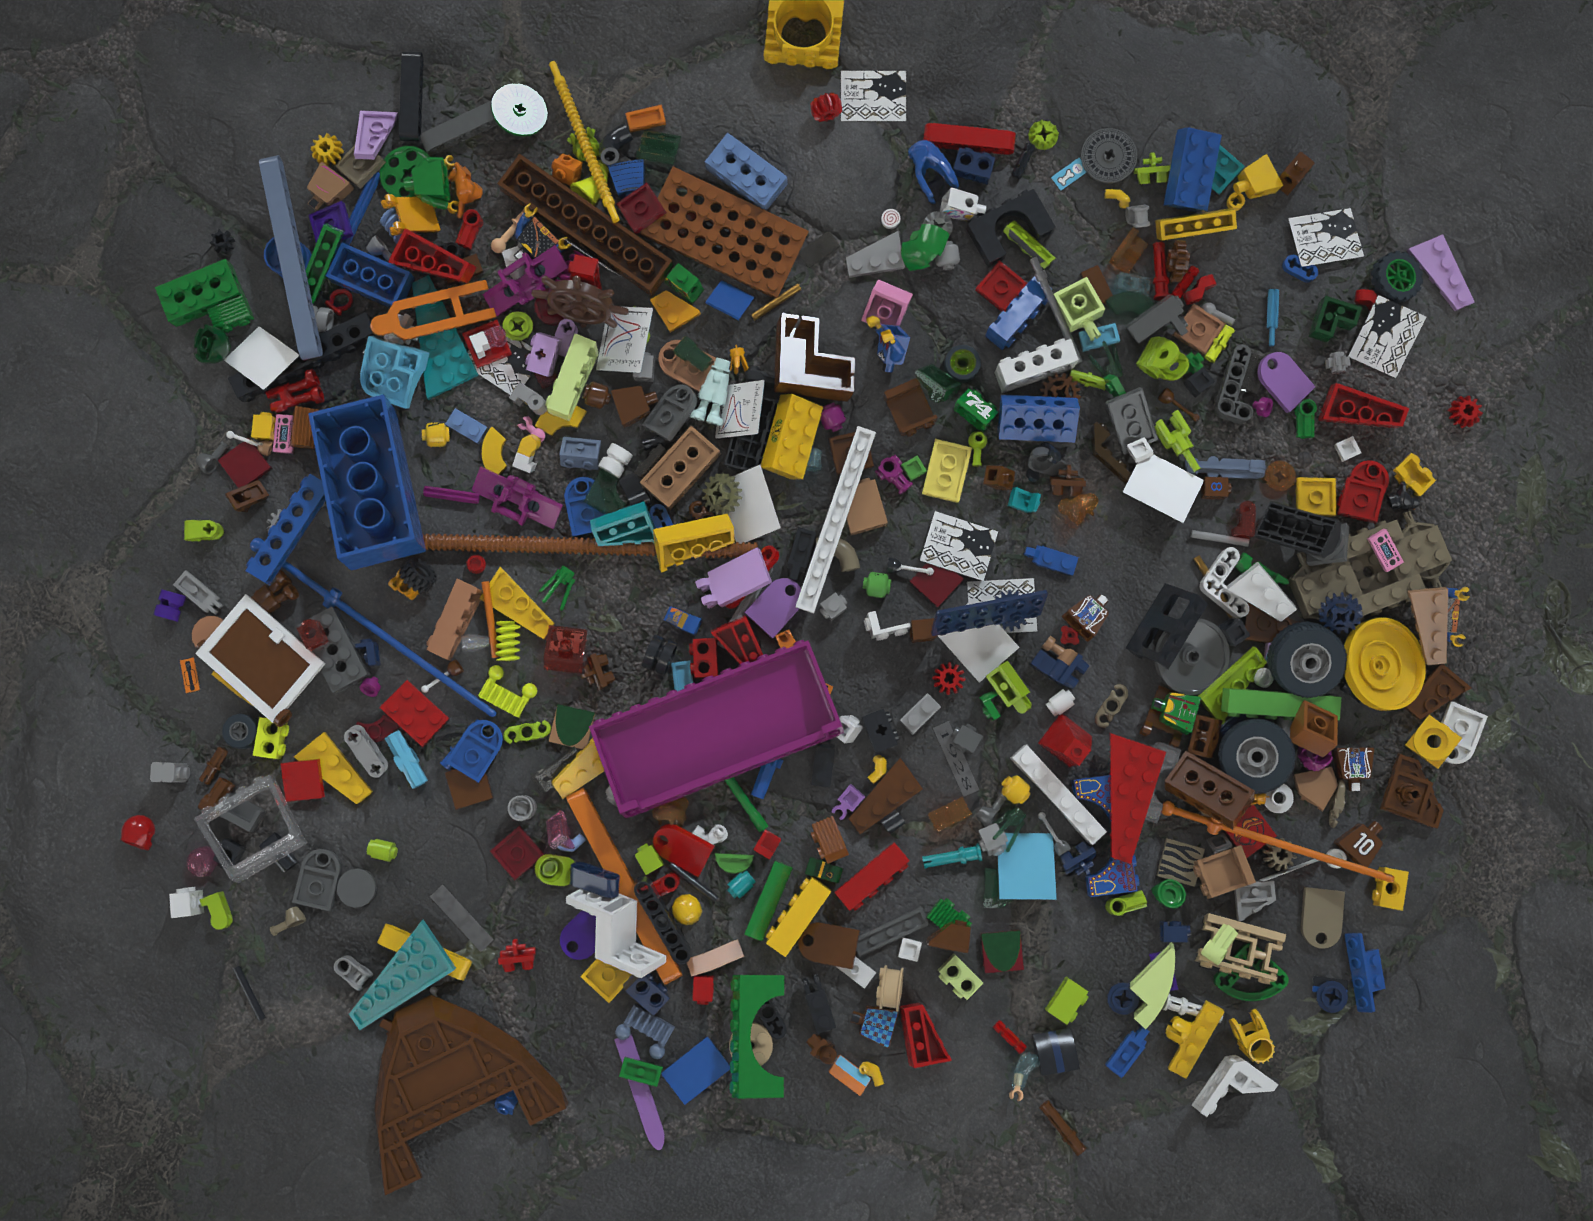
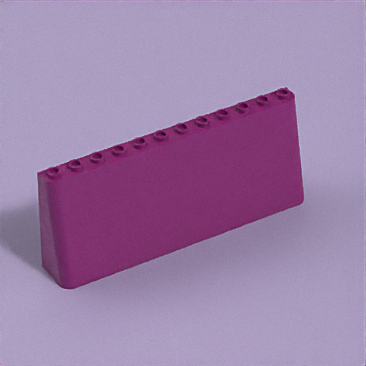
M797 641L790 648H779L772 655H761L754 662H743L738 668L723 670L720 672L721 675L716 677H705L702 679L703 682L698 684H687L680 691H669L662 698L654 697L649 699L647 704H637L631 706L630 710L624 713L619 711L612 714L611 718L606 720L602 718L594 721L593 725H590L589 728L619 813L625 818L636 816L843 734L844 730L809 641Z

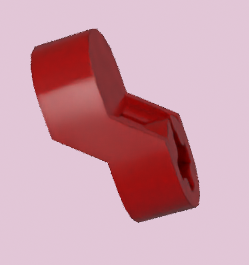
M1213 274L1201 277L1197 280L1195 289L1182 295L1186 305L1199 302L1203 297L1204 291L1217 285Z
M1360 289L1355 292L1354 302L1366 305L1369 311H1371L1378 296L1374 290Z

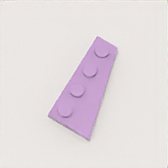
M1444 235L1435 237L1407 250L1408 254L1412 255L1420 264V269L1427 273L1428 279L1432 284L1435 283L1439 288L1440 294L1454 311L1474 303Z

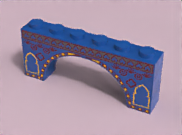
M1110 775L1071 780L1075 798L1088 800L1096 804L1106 813L1110 820ZM1133 855L1131 864L1110 857L1101 870L1088 877L1085 876L1088 896L1095 897L1137 891L1139 877L1134 871V867L1137 866L1135 855Z

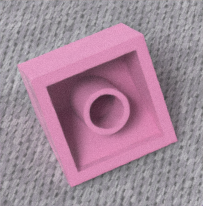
M878 280L872 290L861 321L867 323L866 319L873 315L880 319V325L900 326L913 294Z

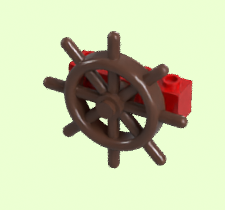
M575 254L574 260L570 261L568 273H571L570 280L555 282L551 278L543 276L541 281L550 287L549 292L536 289L531 291L533 297L547 300L550 306L547 310L549 315L559 314L566 319L579 323L582 328H585L587 324H600L603 322L612 328H616L617 322L610 318L611 313L628 315L629 313L627 308L613 305V301L610 298L614 295L612 289L602 291L598 259Z

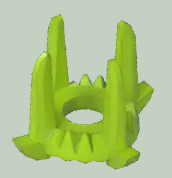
M587 127V137L591 147H593L595 156H599V143L594 137L596 130ZM571 133L567 142L573 145V153L578 158L577 160L581 162L586 161L580 149L579 140Z

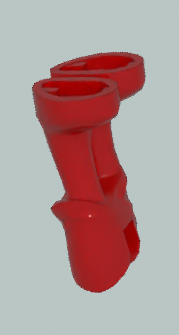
M308 369L305 372V378L292 384L288 382L266 392L268 399L278 397L281 399L270 404L271 411L276 413L283 412L290 407L314 401L317 404L323 403L324 394L319 387L321 384L314 369ZM312 388L310 391L305 392L303 394H299L296 396L292 394L297 391Z

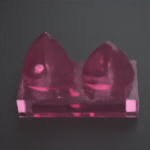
M560 810L546 821L548 844L552 849H556L558 846L574 849V844L568 836L571 832L567 825L566 814Z

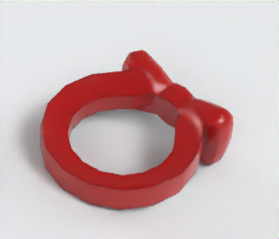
M337 289L332 292L330 300H326L325 304L340 317L342 311L352 306V294L346 289ZM338 294L348 296L349 302L345 306L335 307L333 305L334 298Z

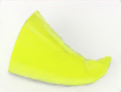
M598 160L602 174H604L606 179L605 183H607L609 170L606 164ZM593 176L570 185L572 191L594 206L600 199L601 195L598 193L599 190H597Z

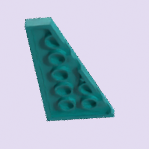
M429 275L412 283L414 297L437 291ZM442 300L435 302V304L429 303L415 308L417 326L451 318ZM456 328L419 337L420 350L429 352L426 370L423 371L428 400L479 375Z
M424 919L349 1013V1016L359 1030L456 969Z

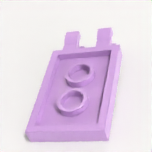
M755 548L707 572L709 578L695 581L697 588H701L702 592L711 590L712 595L701 597L703 605H707L709 609L716 604L724 607L772 583L759 548Z

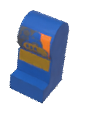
M672 606L669 607L663 619L696 636L703 621L701 618Z

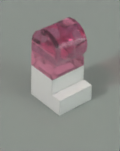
M495 326L469 336L479 359L486 356L484 351L495 346L502 347L507 342L506 332L500 326Z

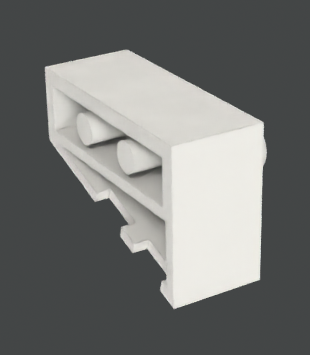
M1259 562L1255 563L1227 585L1229 591L1279 621H1283L1297 610L1293 602Z

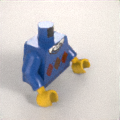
M872 315L866 321L870 328L876 326L875 331L879 335L877 355L883 361L882 370L891 373L894 370L895 364H903L910 337L900 326L880 325V319Z

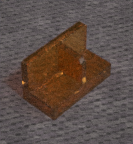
M1134 227L1109 261L1110 264L1125 274L1130 272L1148 246V243L1137 236L1139 231Z
M963 797L928 813L937 832L972 815Z

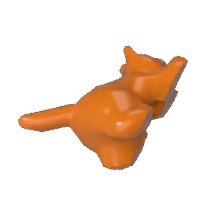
M455 162V167L450 172L448 179L451 182H455L456 194L459 199L457 217L460 219L464 214L465 204L471 203L475 199H480L483 189L471 180V173L465 166L462 167L458 162Z

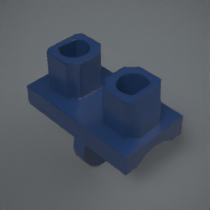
M1083 841L1075 847L1080 854L1076 858H1073L1069 851L1060 856L1063 869L1067 875L1074 870L1077 875L1083 872L1087 877L1091 875L1089 869L1094 864L1090 860L1096 857V851Z

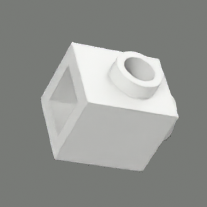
M853 715L840 716L839 719L844 733L837 736V738L844 743H853L863 729V726L859 724L860 721Z

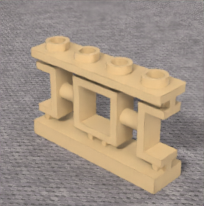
M1210 913L1204 916L1202 930L1212 933L1211 940L1219 930L1218 928L1211 927V925L1221 928L1223 924L1233 927L1238 933L1235 938L1236 940L1250 943L1246 961L1230 956L1231 944L1223 959L1230 962V964L1221 962L1219 965L1201 955L1203 949L1200 948L1195 960L1200 962V966L1206 968L1215 966L1220 968L1219 971L1231 974L1233 971L1239 973V977L1251 979V977L1258 978V982L1264 984L1277 981L1276 974L1278 969L1269 967L1272 950H1282V943L1285 942L1286 934ZM1250 936L1274 942L1275 944L1267 943L1265 952L1256 950L1258 939L1251 938ZM1254 958L1263 960L1261 971L1268 972L1269 974L1247 969L1244 966L1252 967Z

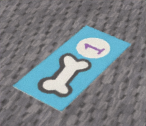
M1078 158L1051 178L1058 188L1062 190L1084 175L1086 171L1082 166L1081 159Z

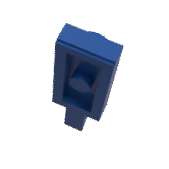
M1038 545L1036 549L1027 547L1024 552V556L1033 558L1032 562L1036 563L1037 566L1069 576H1073L1079 558Z
M1140 1026L1136 1032L1132 1030L1130 1034L1128 1033L1105 1066L1122 1078L1145 1049L1147 1041L1144 1039L1150 1031Z

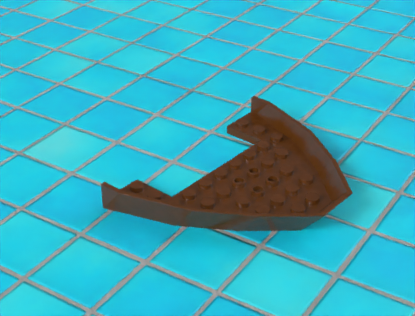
M429 995L395 1011L392 1027L381 1057L375 1101V1118L385 1195L422 1178V1173L407 1140L514 1090L531 1126L567 1108L568 1101L560 1084L517 1039L474 1012L434 995Z

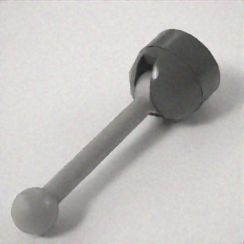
M1040 812L1038 818L1043 820L1056 841L1054 845L1056 854L1060 856L1070 850L1071 847L1065 840L1058 839L1046 820L1045 813Z

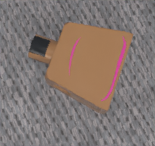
M321 162L307 186L310 193L314 195L308 205L318 211L323 203L330 206L342 201L354 188L350 182Z

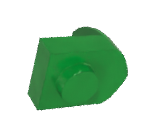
M996 691L985 693L979 697L984 707L982 712L987 719L991 718L992 721L1000 717L991 701L992 698L999 695Z

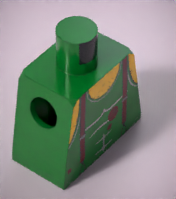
M679 263L665 279V284L692 305L704 291L700 280Z
M1169 693L1165 696L1164 700L1154 698L1151 709L1161 712L1160 722L1188 735L1192 732L1201 697Z

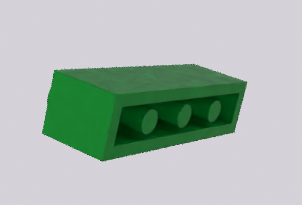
M327 223L323 225L306 268L312 303H315L326 279V274L345 232Z

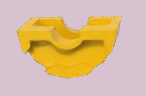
M1410 453L1393 470L1397 473L1394 477L1399 484L1405 481L1406 489L1408 487L1415 492L1414 495L1421 496L1436 480L1428 468L1420 466L1419 457Z

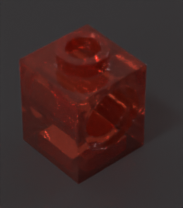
M307 619L301 623L302 626L297 628L308 650L312 651L329 642L320 621ZM314 628L316 634L313 638H310L308 635L309 631Z

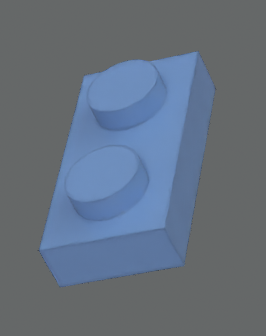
M456 408L445 423L446 426L477 444L481 442L489 429Z

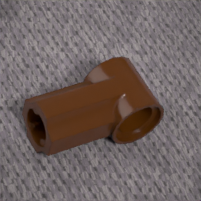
M219 777L209 794H206L200 801L198 809L214 819L217 818L219 815L216 812L226 794L232 792L235 785L229 780Z

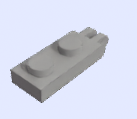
M185 570L173 584L206 613L211 611L216 615L218 611L213 606L216 605L220 609L223 607L218 601L220 597L189 571Z

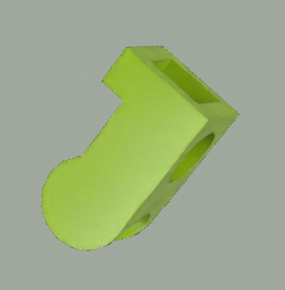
M223 891L199 899L202 907L208 906L213 928L218 930L225 929L232 924L233 918Z

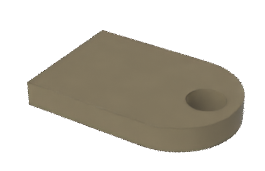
M1304 887L1301 933L1308 944L1317 948H1329L1338 942L1342 933L1344 891ZM1318 933L1325 935V941L1321 944L1316 941Z

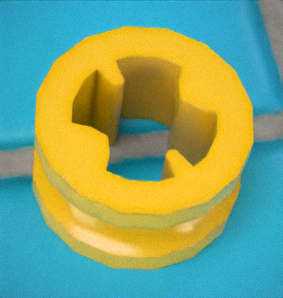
M1234 192L1228 197L1226 206L1228 209L1238 211L1244 205L1245 197L1241 193L1236 194ZM1235 198L1239 200L1236 206L1232 204L1234 201H1231Z

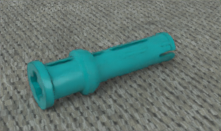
M978 843L974 847L964 848L962 846L957 851L922 856L923 862L931 861L923 863L924 869L956 862L966 864L967 861L972 860L982 861V854Z

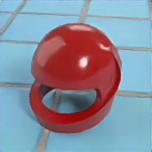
M144 815L130 817L123 824L121 841L149 851L152 847L151 838L155 834L153 821Z

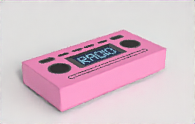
M276 414L273 442L274 453L293 454L294 447L290 446L293 415Z
M1382 529L1367 538L1385 572H1389L1404 563L1387 529Z

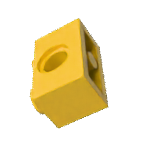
M1379 867L1378 871L1393 875L1395 880L1390 883L1375 878L1377 884L1376 890L1374 889L1372 893L1373 905L1403 911L1409 872ZM1388 883L1392 885V891L1390 893H1387L1386 891V885Z

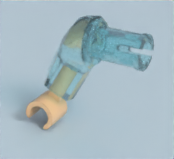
M1026 1052L1021 1055L1013 1073L1011 1087L1014 1090L1009 1093L1010 1099L1014 1098L1015 1092L1018 1094L1017 1101L1023 1099V1092L1021 1090L1025 1088L1028 1075L1034 1067L1039 1066L1036 1054Z

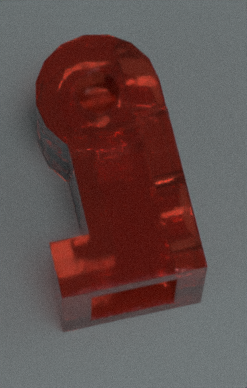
M1244 501L1236 508L1235 512L1238 521L1237 526L1231 530V536L1250 539L1255 534L1256 506L1251 501Z

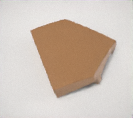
M1328 767L1320 771H1309L1293 776L1298 793L1302 796L1301 800L1308 801L1323 812L1338 786L1333 768Z

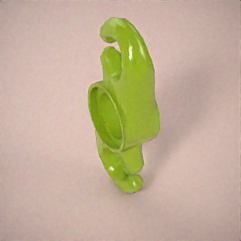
M543 720L542 724L546 726V731L543 733L538 730L540 722L511 726L504 731L503 737L509 744L513 742L508 737L510 732H515L514 742L516 743L544 738L551 732V725ZM529 726L533 732L530 737L525 738L522 735V730L524 727Z

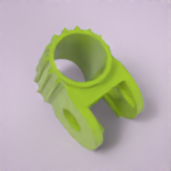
M1157 336L1150 338L1136 365L1154 379L1161 378L1174 381L1181 378L1187 372L1189 360L1179 351L1178 346L1174 342ZM1179 363L1177 369L1170 370L1171 365Z

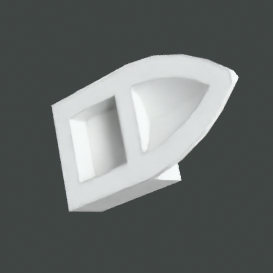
M518 246L502 252L506 267L517 261L514 254L520 249ZM526 264L510 274L514 280L526 274L524 271Z

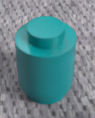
M747 871L741 872L727 884L729 886L727 891L734 899L736 897L741 899L754 887L753 885L756 881Z

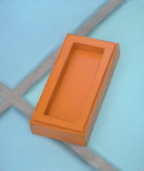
M662 105L625 113L630 133L666 125Z

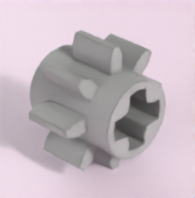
M1344 352L1329 354L1330 358L1325 360L1326 369H1330L1332 374L1346 372V368L1350 366V356L1346 357Z

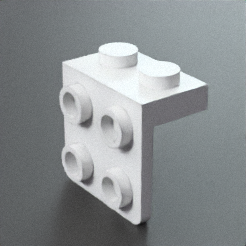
M876 611L869 612L864 620L866 631H870L871 639L876 638L877 641L887 639L889 634L895 633V636L904 635L911 628V624L907 623L880 630Z

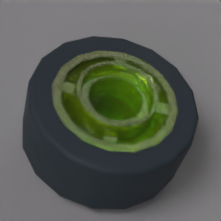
M968 345L953 347L947 353L944 361V370L947 376L958 383L971 381L977 375L981 366L978 352ZM963 360L967 363V366L962 368L957 362Z

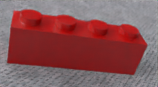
M893 842L834 892L849 911L852 909L856 911L864 904L862 902L863 899L867 896L869 898L873 897L879 891L877 888L881 884L886 886L894 879L892 875L897 871L899 873L903 872L908 867L907 863L910 860Z

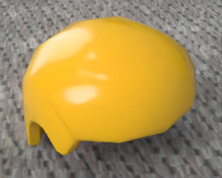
M683 894L674 900L672 913L679 923L693 925L699 921L702 908L696 897L690 894Z

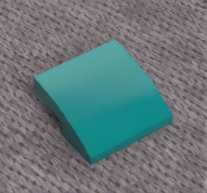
M1221 145L1219 147L1212 190L1218 195L1245 167Z

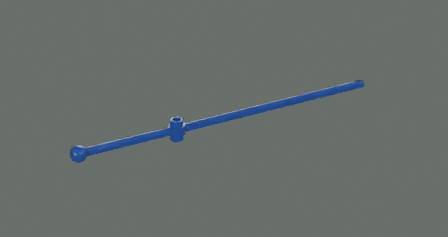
M254 538L250 543L251 550L257 553L259 544L264 540ZM285 561L282 568L323 596L324 607L328 609L337 606L490 717L496 716V711L344 603L340 598L342 595L340 590L337 588H332L331 591L326 590Z

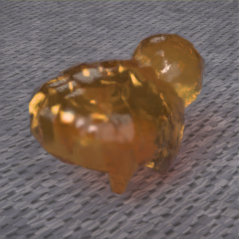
M1092 493L1080 494L1071 500L1064 498L1059 502L1058 510L1061 514L1068 515L1071 521L1079 525L1087 513L1094 516L1093 510L1098 505L1099 499Z
M681 797L654 808L652 815L654 819L658 820L659 825H661L662 820H667L670 822V825L675 824L683 827L685 811L689 806V801L685 797Z

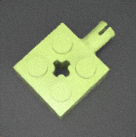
M1087 277L1053 294L1070 333L1084 327L1090 341H1094V338L1098 339L1101 336L1093 321L1103 316L1105 307Z

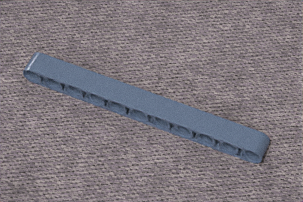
M279 155L260 159L259 166L298 352L302 360L323 355L284 165Z

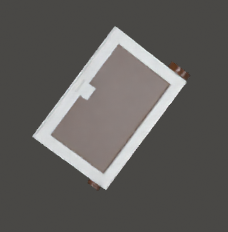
M246 594L206 641L201 640L197 644L196 648L198 651L195 653L277 727H282L290 720L292 712L288 708L325 665L319 657Z

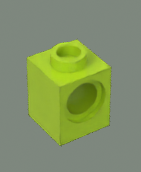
M646 843L637 849L638 853L635 854V857L645 875L664 865L653 845L648 846Z

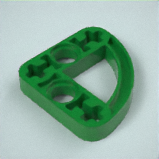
M1244 943L1232 957L1247 961L1246 948L1250 947V943ZM1256 946V950L1263 952L1259 947ZM1254 958L1253 961L1255 962L1252 967L1258 972L1269 974L1268 972L1261 971L1259 968V963L1262 960ZM1270 959L1269 967L1278 969L1276 975H1282V983L1270 982L1271 986L1266 989L1244 992L1232 988L1240 978L1239 973L1232 971L1231 973L1235 976L1229 975L1226 978L1228 983L1220 985L1221 980L1219 978L1221 976L1225 978L1228 973L1219 971L1214 976V984L1221 991L1234 998L1245 1001H1259L1270 998L1282 991L1287 986L1289 978Z

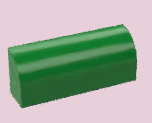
M775 860L744 935L763 941L793 867Z

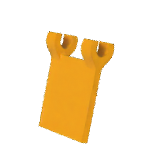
M386 194L385 200H381L384 209L395 206L399 221L393 223L394 227L389 228L392 236L402 234L405 228L414 233L440 232L434 207L423 203L418 197H395L392 194Z

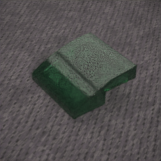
M645 130L641 137V145L637 151V159L674 165L681 136Z

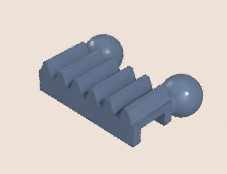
M634 1004L624 1023L617 1026L615 1034L618 1039L626 1040L631 1034L630 1027L632 1026L634 1029L646 1034V1036L658 1041V1043L650 1047L649 1053L653 1059H661L665 1054L664 1046L675 1026L656 1015L653 1016L647 1010Z

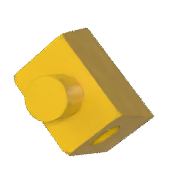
M1266 154L1241 171L1237 176L1239 182L1233 184V189L1236 194L1245 192L1249 199L1274 194L1283 184Z

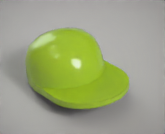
M545 854L535 864L536 877L541 882L549 885H569L571 864L575 863V861L569 857Z

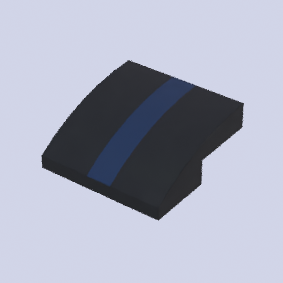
M1070 1028L1032 1034L1034 1053L1038 1057L1040 1075L1044 1076L1080 1069L1076 1046Z

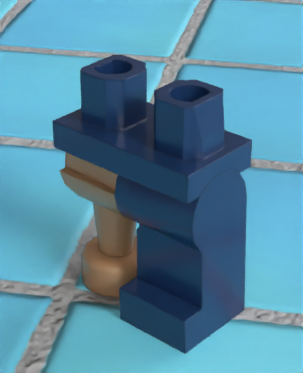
M1050 635L1042 648L1045 651L1052 650L1058 655L1057 659L1054 660L1043 650H1039L1029 665L1058 685H1065L1070 689H1074L1079 680L1073 677L1071 673L1075 669L1083 675L1089 668V665L1082 660V655L1072 649H1064L1055 643L1056 639Z

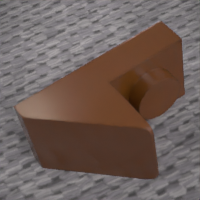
M257 480L230 491L225 496L235 511L246 513L251 505L266 500L269 494L261 482Z

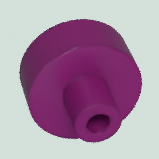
M1262 397L1259 402L1254 401L1253 408L1256 409L1258 416L1268 417L1273 407L1272 399Z
M365 678L360 685L361 692L369 697L377 696L381 689L378 678Z

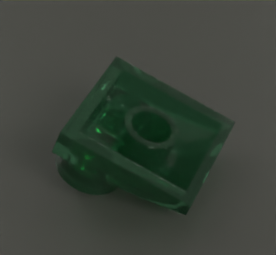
M933 364L915 371L916 378L920 384L928 390L929 398L936 403L951 399L962 385V383L953 379Z

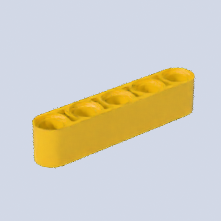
M385 924L377 943L398 952L411 933L393 925ZM443 948L456 967L448 975L464 981L472 961Z

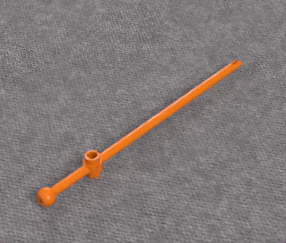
M1171 801L1163 802L1161 813L1165 816L1174 814L1206 824L1208 827L1207 831L1212 835H1217L1219 831L1225 830L1392 883L1395 880L1393 875L1238 826L1232 830L1212 817L1177 808Z

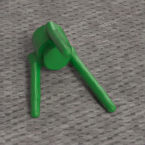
M562 566L560 570L558 569L539 590L542 593L555 579L557 580L542 602L545 603L560 583L563 585L568 583L560 606V611H563L571 587L576 581L573 579L575 573L565 566Z

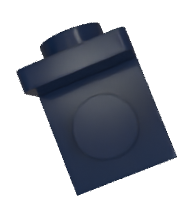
M372 639L360 640L359 644H355L357 649H366L364 658L368 666H381L377 642H372Z

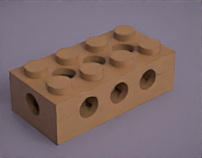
M690 426L640 481V484L668 510H671L721 455L720 450L695 428ZM691 451L698 452V455L694 458L688 456ZM684 465L685 469L682 472H677L676 467ZM666 479L673 480L670 486H664L663 482Z

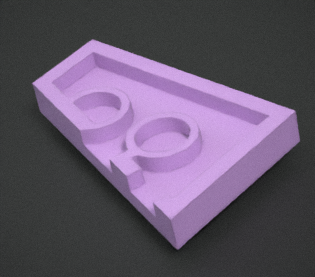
M360 111L354 150L355 159H375L399 118L398 112Z

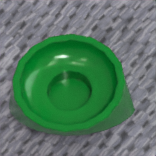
M1168 879L1151 888L1155 898L1165 907L1177 909L1185 901V889L1176 880Z

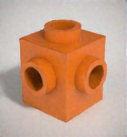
M562 154L552 162V177L570 186L581 178L583 162L569 155Z

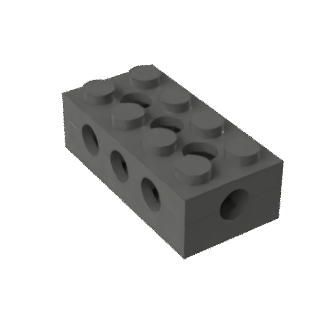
M330 607L298 624L310 650L325 663L321 671L332 693L339 694L362 682L365 678L373 676L360 650L355 648L356 643L337 608ZM328 629L329 635L325 638L324 632ZM337 646L338 652L333 655V648ZM346 663L347 668L342 672L341 666Z

